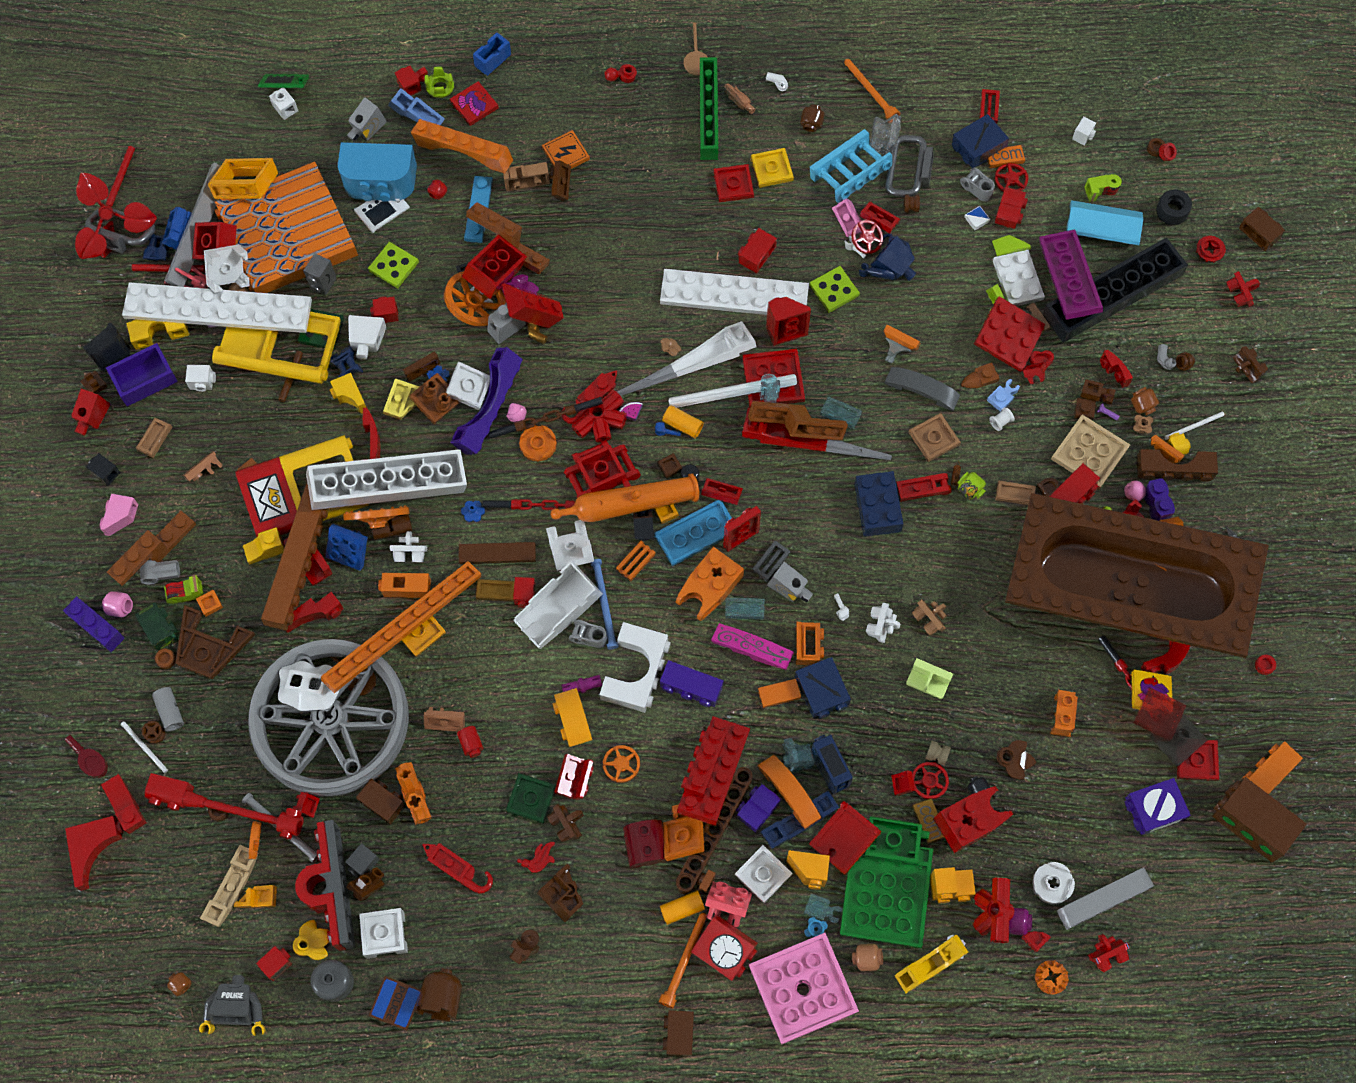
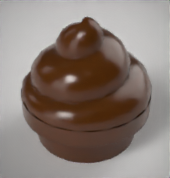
M1182 352L1176 357V366L1183 371L1190 370L1195 363V358L1189 352Z

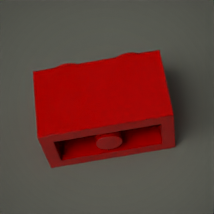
M760 228L755 233L752 232L746 246H742L738 252L739 264L757 274L775 250L777 238Z

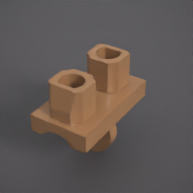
M921 599L917 603L919 606L916 607L912 614L918 621H921L926 616L929 617L931 621L923 628L930 636L938 631L943 632L946 627L938 619L937 615L942 620L947 617L943 612L946 605L944 603L938 605L934 601L930 604L934 609L932 611L926 602Z

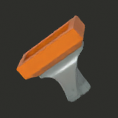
M886 325L884 329L885 339L890 345L887 353L888 356L885 358L888 363H893L898 353L918 350L921 345L920 341Z

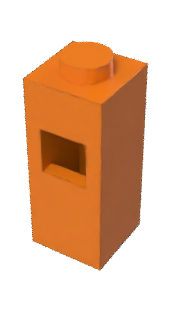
M382 573V579L378 581V590L381 591L383 597L422 598L431 589L429 573Z

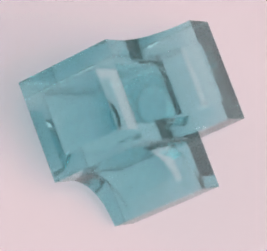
M792 738L784 739L785 755L783 756L784 765L789 767V771L795 772L813 768L814 759L810 744L798 745Z

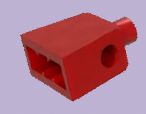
M81 388L71 415L73 419L78 421L74 432L85 436L89 427L98 429L111 404L98 394Z

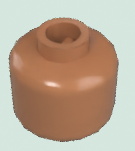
M875 943L858 945L856 952H852L853 965H857L858 969L862 972L878 970L880 965H883L882 948H879Z

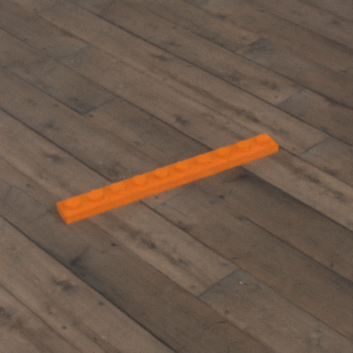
M467 561L323 674L321 681L333 693H336L476 582L477 579L481 578V573Z

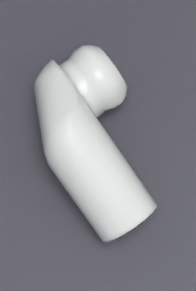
M767 73L766 81L774 82L780 91H785L788 88V82L783 75Z

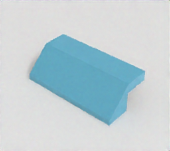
M1071 200L1067 231L1075 229L1077 235L1133 245L1140 244L1143 225L1142 212Z

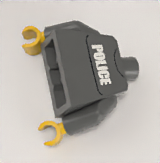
M234 975L231 984H220L217 991H214L205 1001L204 1023L199 1027L201 1033L205 1032L206 1025L209 1027L208 1034H212L215 1030L214 1024L252 1025V1022L255 1024L251 1030L254 1036H256L255 1029L257 1026L262 1028V1035L265 1033L266 1028L261 1024L263 1020L261 1003L256 993L251 991L250 986L244 984L245 978L243 976Z

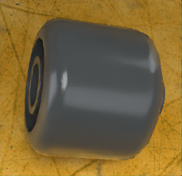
M334 959L319 963L311 975L313 992L319 998L329 1002H339L345 999L352 991L354 985V977L351 970L342 962Z

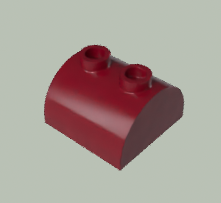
M644 820L623 827L630 869L670 862L664 858V828L662 820Z

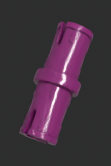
M600 674L585 679L581 677L577 681L561 685L563 692L577 688L578 692L586 693V690L602 687Z

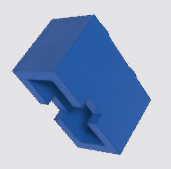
M499 33L494 34L485 46L482 45L473 53L475 67L488 76L511 55L510 42Z

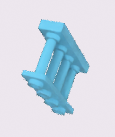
M864 129L810 166V178L814 182L823 178L835 189V201L839 203L847 199L856 190L861 189L870 180H874L883 171L888 170L892 166V154L889 152L882 157L870 146L869 132ZM861 150H865L876 162L868 166L856 154ZM851 159L863 171L855 176L842 163ZM837 169L848 181L840 185L828 173Z

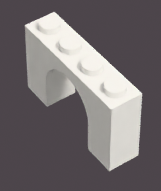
M623 622L617 639L619 646L642 653L648 659L650 667L647 674L636 682H624L605 676L599 694L600 700L646 713L647 707L651 708L654 698L651 696L652 690L657 689L659 683L657 675L659 671L663 670L665 664L663 656L664 653L668 654L671 642H668L667 634Z

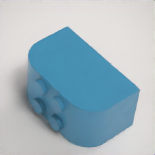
M343 142L340 144L338 170L344 190L350 197L365 201L381 200L387 202L396 201L395 199L403 200L412 194L415 187L417 170L412 145Z

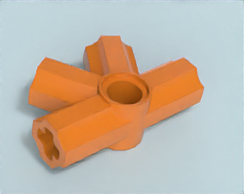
M412 762L403 763L395 768L396 776L415 825L423 824L432 819L425 801L426 795L421 782L418 781Z

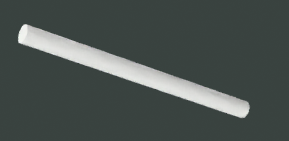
M1220 412L1197 423H1194L1171 434H1168L1165 436V440H1168L1169 436L1174 433L1179 432L1180 434H1183L1208 422L1223 417L1224 412Z
M122 722L121 726L156 765L164 773H167L168 769L134 731L125 722Z

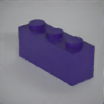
M77 596L63 610L75 623L110 652L125 639L118 630Z
M668 660L660 679V687L667 693L673 694L675 692L681 694V697L686 700H697L699 704L705 707H715L723 688L724 680Z

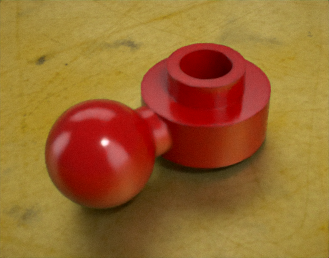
M630 64L621 66L619 71L610 67L605 71V78L610 82L620 78L625 83H631L635 80L637 71Z

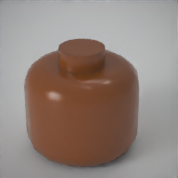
M179 972L169 977L167 987L174 995L181 996L190 988L192 982L183 972Z

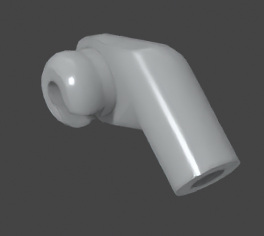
M1160 344L1158 346L1157 361L1164 369L1171 370L1176 366V360L1167 356L1168 346Z

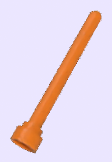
M845 59L844 64L883 108L886 119L889 122L897 120L900 116L899 110L896 107L889 106L850 59Z
M700 913L669 988L659 998L658 1003L673 1009L676 1004L675 993L692 955L691 951L696 945L707 919L705 913Z

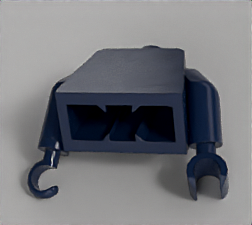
M889 233L884 234L883 240L889 237V242L870 264L872 267L869 268L867 263L861 264V268L865 270L859 269V275L861 277L870 275L894 281L903 275L910 281L916 275V272L909 267L915 260L909 243L898 236H893Z

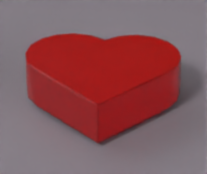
M1048 350L1043 352L1034 351L1029 357L1030 364L1045 362L1046 369L1054 360V354Z

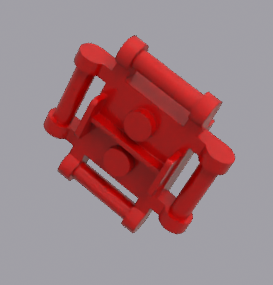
M607 440L601 441V444L581 453L571 454L575 465L565 469L564 474L566 478H569L577 494L576 498L585 493L609 490L621 484L624 487L631 486L630 480L640 478L641 474L634 467L624 444L612 448ZM617 456H621L629 472L625 473ZM579 472L588 487L585 491H583L576 477V474Z

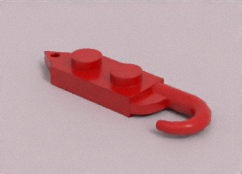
M617 370L606 374L601 373L577 397L576 404L598 397L603 399L616 387ZM589 408L579 411L572 418L563 414L561 415L562 419L566 423L574 424L589 411Z
M440 843L438 845L422 844L428 857L427 861L478 894L485 893L492 887L493 878L488 871L485 872L488 878L487 884L479 886L472 881L475 869L467 861Z

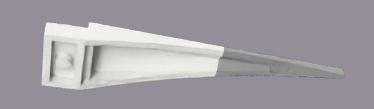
M742 321L727 326L683 357L646 378L617 391V393L622 396L739 357V353L755 348L756 342Z

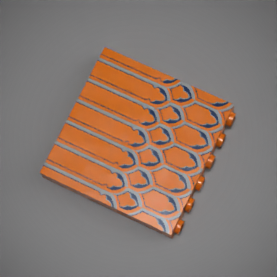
M316 162L275 177L261 199H220L215 202L218 208L215 209L218 219H223L224 223L237 225L235 245L239 244L247 251L248 260L243 258V273L249 277L250 286L248 287L251 292L268 293L305 278L303 270L314 253L329 259L332 266L358 256L355 245Z

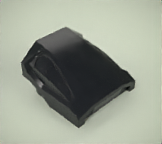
M110 322L83 349L101 371L108 372L106 367L130 356L131 347Z

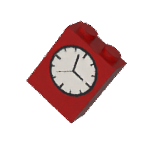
M716 915L691 952L733 981L736 976L740 978L746 970L744 964L747 959L750 961L757 953L755 947L758 943L719 915Z

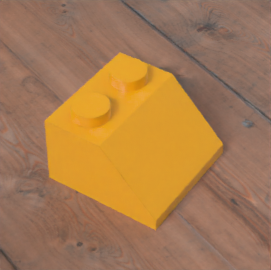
M789 850L786 862L804 885H809V889L820 890L821 887H825L830 856Z

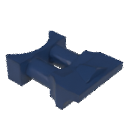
M153 234L148 239L150 242L149 246L144 250L143 259L166 261L169 258L167 246L162 243L164 235L157 236ZM157 241L160 242V246L158 248H156Z
M351 346L346 347L331 357V363L340 372L338 377L348 373H363L361 366L354 361V352ZM345 363H347L349 366L348 370L344 366Z

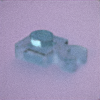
M811 893L804 914L821 921L827 916L831 922L838 923L839 919L833 916V912L838 911L841 913L843 909L839 906L829 907L830 900Z

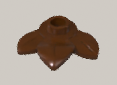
M1022 740L1013 741L1008 747L1001 748L996 755L997 762L1005 767L1007 774L1017 780H1024V770L1036 764L1034 757L1025 752L1027 742ZM1003 755H1008L1010 759L1008 761L1004 760Z

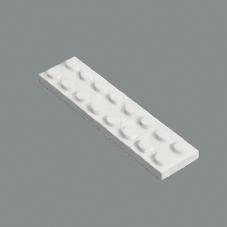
M664 269L660 304L767 315L768 302L777 297H788L807 305L809 283Z

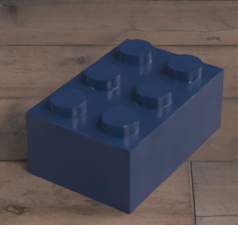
M894 471L856 476L854 487L863 537L901 532L904 523Z

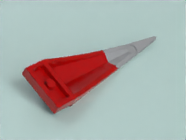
M750 408L747 409L742 437L760 440V443L886 460H891L892 458L889 454L866 449L840 440L791 437L785 424L749 421L748 414Z

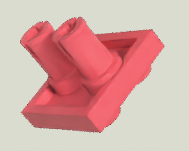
M713 881L705 906L710 907L707 918L711 920L713 913H715V916H720L721 911L728 912L727 922L732 925L733 919H735L733 926L739 927L741 917L745 918L752 893L744 888H735L728 886L724 882Z

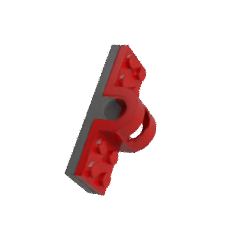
M334 820L325 821V823L318 822L314 834L316 842L319 841L320 849H317L318 861L322 863L305 866L306 868L299 873L295 883L296 894L310 909L317 913L324 912L326 923H329L330 931H327L328 942L332 943L333 947L338 951L354 949L356 947L349 893L346 888L347 877L340 827ZM326 881V889L322 895H314L313 890L315 886L320 882Z

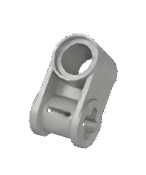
M974 167L966 177L961 178L960 183L964 189L971 192L981 201L991 200L995 184L993 180L989 179L979 169Z
M582 620L574 621L575 627L572 635L569 636L570 641L595 648L606 646L608 639L603 627ZM597 634L603 635L602 639L595 640L593 638Z

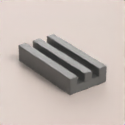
M774 541L753 567L752 572L757 573L760 578H764V581L768 583L789 556L790 550ZM777 547V548H778L777 552H776V553L773 555V557L769 560V562H768V563L766 564V566L762 569V571L759 570V568H760V567L762 566V564L766 561V559L769 557V555H770V554L773 552V550ZM783 551L784 554H783V555L781 556V558L777 561V563H776V564L774 565V567L770 570V572L766 575L765 573L767 572V570L770 568V566L774 563V561L778 558V556H779V555L781 554V552Z

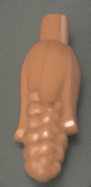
M728 83L724 85L723 90H725L727 95H729L728 98L738 108L746 109L750 114L755 112L756 109L750 104L751 101L748 96L742 93L736 86L733 87Z

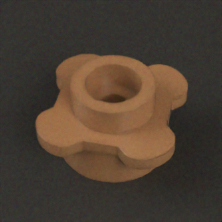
M1136 415L1134 418L1136 421L1133 427L1134 431L1141 434L1151 433L1153 418Z

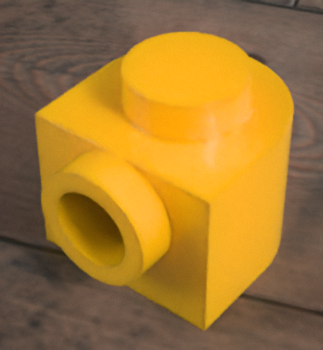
M1178 432L1169 436L1167 441L1169 445L1184 455L1189 453L1191 445L1189 440L1185 438L1184 433L1180 434Z

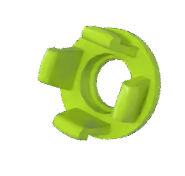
M434 67L433 74L430 76L425 75V87L428 94L435 98H443L451 94L454 89L452 74L444 73L442 67ZM439 82H443L447 87L444 89V87L434 86Z

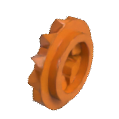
M1055 960L1045 961L1036 969V984L1047 994H1058L1068 984V971L1063 967V964ZM1049 970L1052 974H1059L1055 979V984L1052 980H1044L1049 976Z

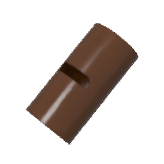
M409 514L398 515L388 520L385 527L372 528L375 540L404 534L407 531L413 532Z

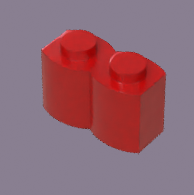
M1005 187L995 224L1013 229L1016 228L1017 224H1021L1023 214L1020 213L1021 208L1025 209L1028 201L1025 198L1026 192Z

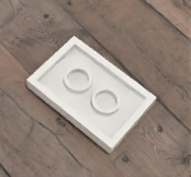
M1029 250L993 258L995 270L1005 299L1015 306L1044 300L1045 296Z

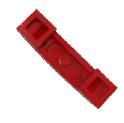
M366 407L363 408V427L365 432H370V459L380 458V437L374 419Z

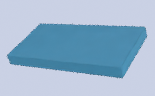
M717 500L655 532L654 536L673 567L723 541L724 526L732 517L723 502Z

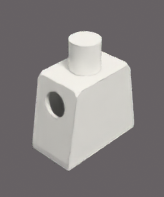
M349 315L350 346L352 350H357V358L367 359L368 351L377 352L386 330L384 318Z

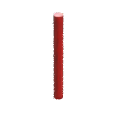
M128 146L105 204L111 206L114 204L135 151L133 146Z
M132 264V271L168 272L170 265ZM193 265L197 270L205 273V265Z

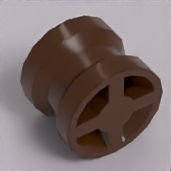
M919 194L914 196L904 195V212H919Z
M149 721L142 727L143 737L152 744H158L165 738L164 728L156 721Z

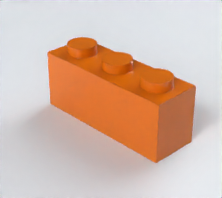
M1285 741L1281 745L1276 743L1268 751L1271 755L1267 759L1262 757L1255 764L1257 769L1254 772H1247L1242 779L1247 777L1269 794L1303 759Z

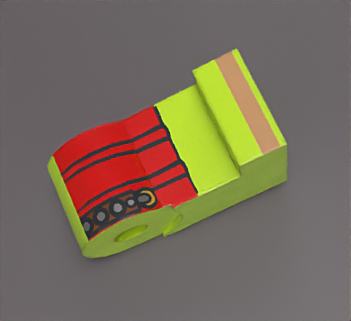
M1115 174L1088 178L1084 188L1089 202L1096 201L1100 195H1115L1121 186L1122 180Z
M197 575L189 577L188 580L173 582L164 586L166 602L170 604L196 600V598L203 595L202 582Z

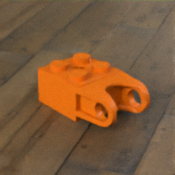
M713 546L690 574L679 592L675 603L681 605L690 598L700 600L702 606L697 619L702 621L723 603L744 577V568Z

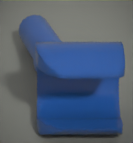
M656 423V435L671 434L681 436L680 431L665 429V423Z

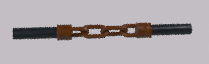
M598 397L576 405L571 404L570 406H565L563 411L552 410L544 413L543 417L537 419L532 417L514 422L512 425L489 431L488 434L490 439L514 431L519 432L534 427L537 422H551L558 420L563 414L570 416L579 411L601 405L603 400L602 397ZM556 412L555 415L557 417L548 419V416H546ZM532 420V425L526 426L525 422Z

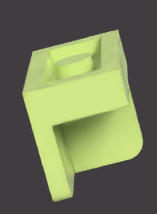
M916 658L906 684L936 698L943 699L953 673Z

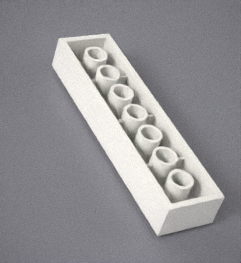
M461 450L311 465L307 467L306 471L312 510L464 493L467 486Z

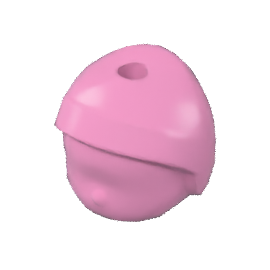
M511 403L506 416L511 422H517L525 419L527 410L522 405Z
M1131 481L1125 486L1124 494L1128 499L1132 501L1136 499L1140 502L1146 495V487L1139 481Z

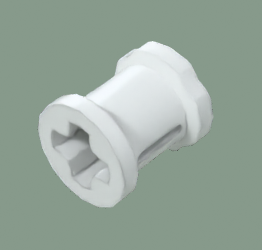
M1005 407L1002 409V412L989 418L991 425L997 431H1001L1004 425L1015 420L1013 413Z

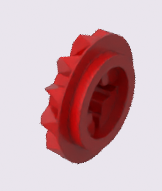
M1205 236L1196 245V253L1199 254V259L1203 258L1206 262L1212 261L1214 263L1221 260L1226 252L1223 241L1215 236ZM1208 246H1209L1211 249H1214L1213 253H1210V251H1207Z

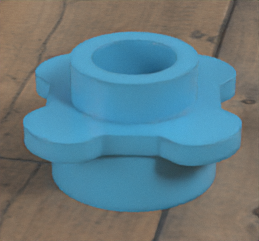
M811 917L808 920L809 925L805 929L804 934L806 937H816L823 934L828 925L825 921L821 922Z

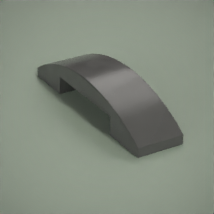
M891 367L884 384L902 390V388L937 401L936 405L950 411H954L960 397L958 392L938 380L898 367Z

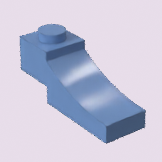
M401 88L388 105L401 116L408 117L415 122L422 119L441 125L445 120L444 117L418 97L414 99Z

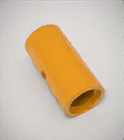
M672 405L667 408L662 422L695 439L700 434L704 425L703 421Z
M698 890L659 906L666 925L705 910Z

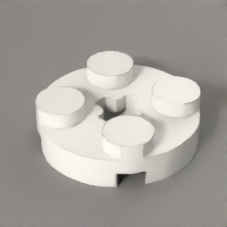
M1050 862L1044 864L1034 873L1032 879L1033 892L1039 899L1048 904H1061L1072 895L1075 887L1074 878H1072L1070 870L1061 863ZM1055 878L1059 886L1051 888L1048 880Z

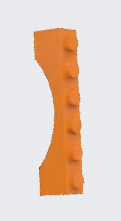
M422 119L418 120L411 131L416 144L420 147L430 150L437 148L455 150L474 158L489 169L505 174L513 162L507 146Z

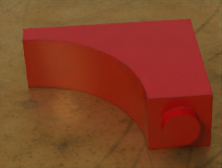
M114 816L65 829L74 886L80 891L89 889V874L97 856L107 846L122 839L124 829L119 820Z

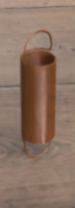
M956 462L953 468L951 485L958 486L957 482L959 481L961 471L960 463L958 466Z

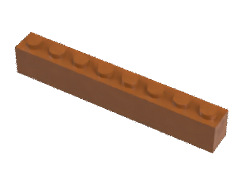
M307 483L261 617L264 626L286 631L288 626L293 623V611L299 605L300 589H303L305 586L306 578L304 577L306 571L309 572L312 561L310 559L317 550L316 541L318 536L320 537L322 534L323 519L327 518L329 512L328 508L312 510Z

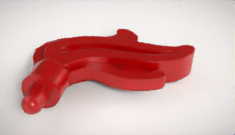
M555 842L547 843L542 850L543 844H540L535 850L534 859H517V862L522 864V867L528 868L532 873L542 871L548 863L555 862L554 857L548 856Z

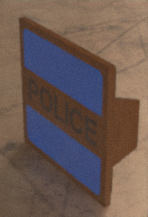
M384 976L368 1016L407 1031L415 1013L421 989Z

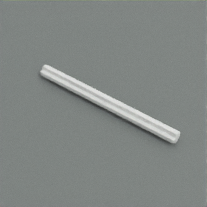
M795 374L671 397L669 398V406L672 405L678 408L793 386L797 384Z

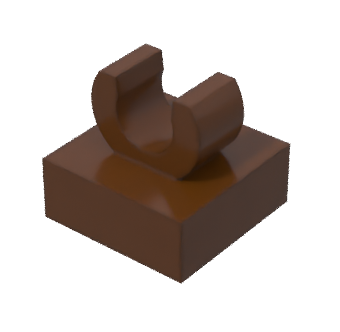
M96 371L93 373L89 372L80 381L87 391L95 394L108 387Z

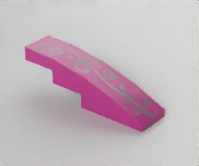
M720 623L711 639L714 644L728 647L733 652L749 656L754 661L784 670L787 669L794 654L793 651L778 644Z

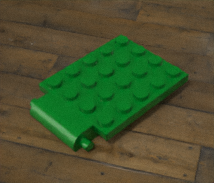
M869 816V821L881 830V834L847 872L839 936L922 949L933 849L920 847L921 838L929 839L930 831L922 830V824Z

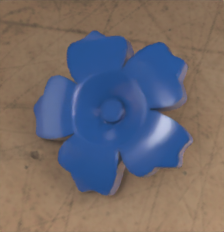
M438 365L433 368V371L429 370L427 373L429 379L438 373L445 382L448 381L447 378L450 376L449 371L446 369L442 370V366Z

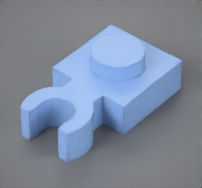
M1012 379L1006 382L1005 388L999 386L987 399L1000 412L1014 399L1012 395L1016 394L1019 390V385L1015 388L1009 386L1012 383Z

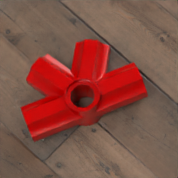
M612 390L602 399L603 404L589 408L588 412L571 425L579 437L584 438L593 430L595 441L601 443V441L612 439L609 426L623 429L627 413L616 410L624 403V400L616 391ZM596 412L602 413L600 416H594Z
M993 878L992 893L982 888L976 892L973 898L975 905L984 910L974 920L973 926L983 936L991 931L990 942L1008 943L1009 921L1014 916V907L1010 903V879Z

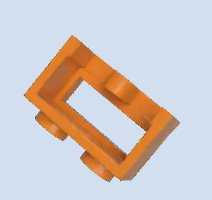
M797 621L796 665H812L820 662V659H824V647H820V640H824V628H820V623ZM806 630L815 631V655H806Z
M1058 690L1054 696V700H1057V707L1054 715L1055 726L1051 729V734L1071 737V733L1075 729L1078 697L1075 696L1076 692Z

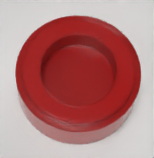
M1164 143L1160 146L1159 156L1163 161H1171L1176 157L1177 149L1173 143Z
M1264 654L1255 661V668L1258 673L1269 675L1276 669V661L1272 656Z

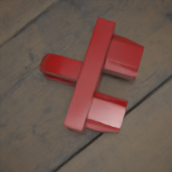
M1239 271L1234 273V278L1227 281L1226 285L1230 293L1240 289L1241 293L1233 297L1237 307L1246 304L1249 307L1254 305L1250 292L1259 287V280L1252 279L1245 283Z

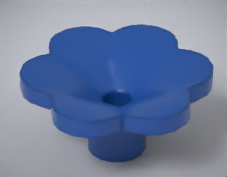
M467 501L465 507L461 509V514L467 522H479L481 516L485 514V509L480 501Z

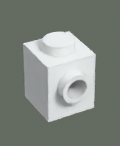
M285 88L276 90L269 96L272 106L283 120L298 112L295 100Z
M187 365L185 382L190 390L200 392L212 390L213 383L216 382V374L212 371L210 365Z

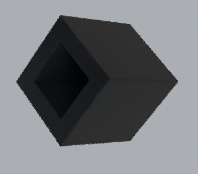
M100 453L91 458L86 466L93 476L107 486L121 473L116 465Z

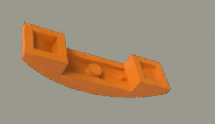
M775 755L757 765L765 778L773 783L792 808L793 815L804 829L821 819L818 810L801 784Z

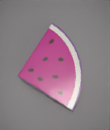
M628 403L619 411L627 413V419L636 422L642 408V403Z

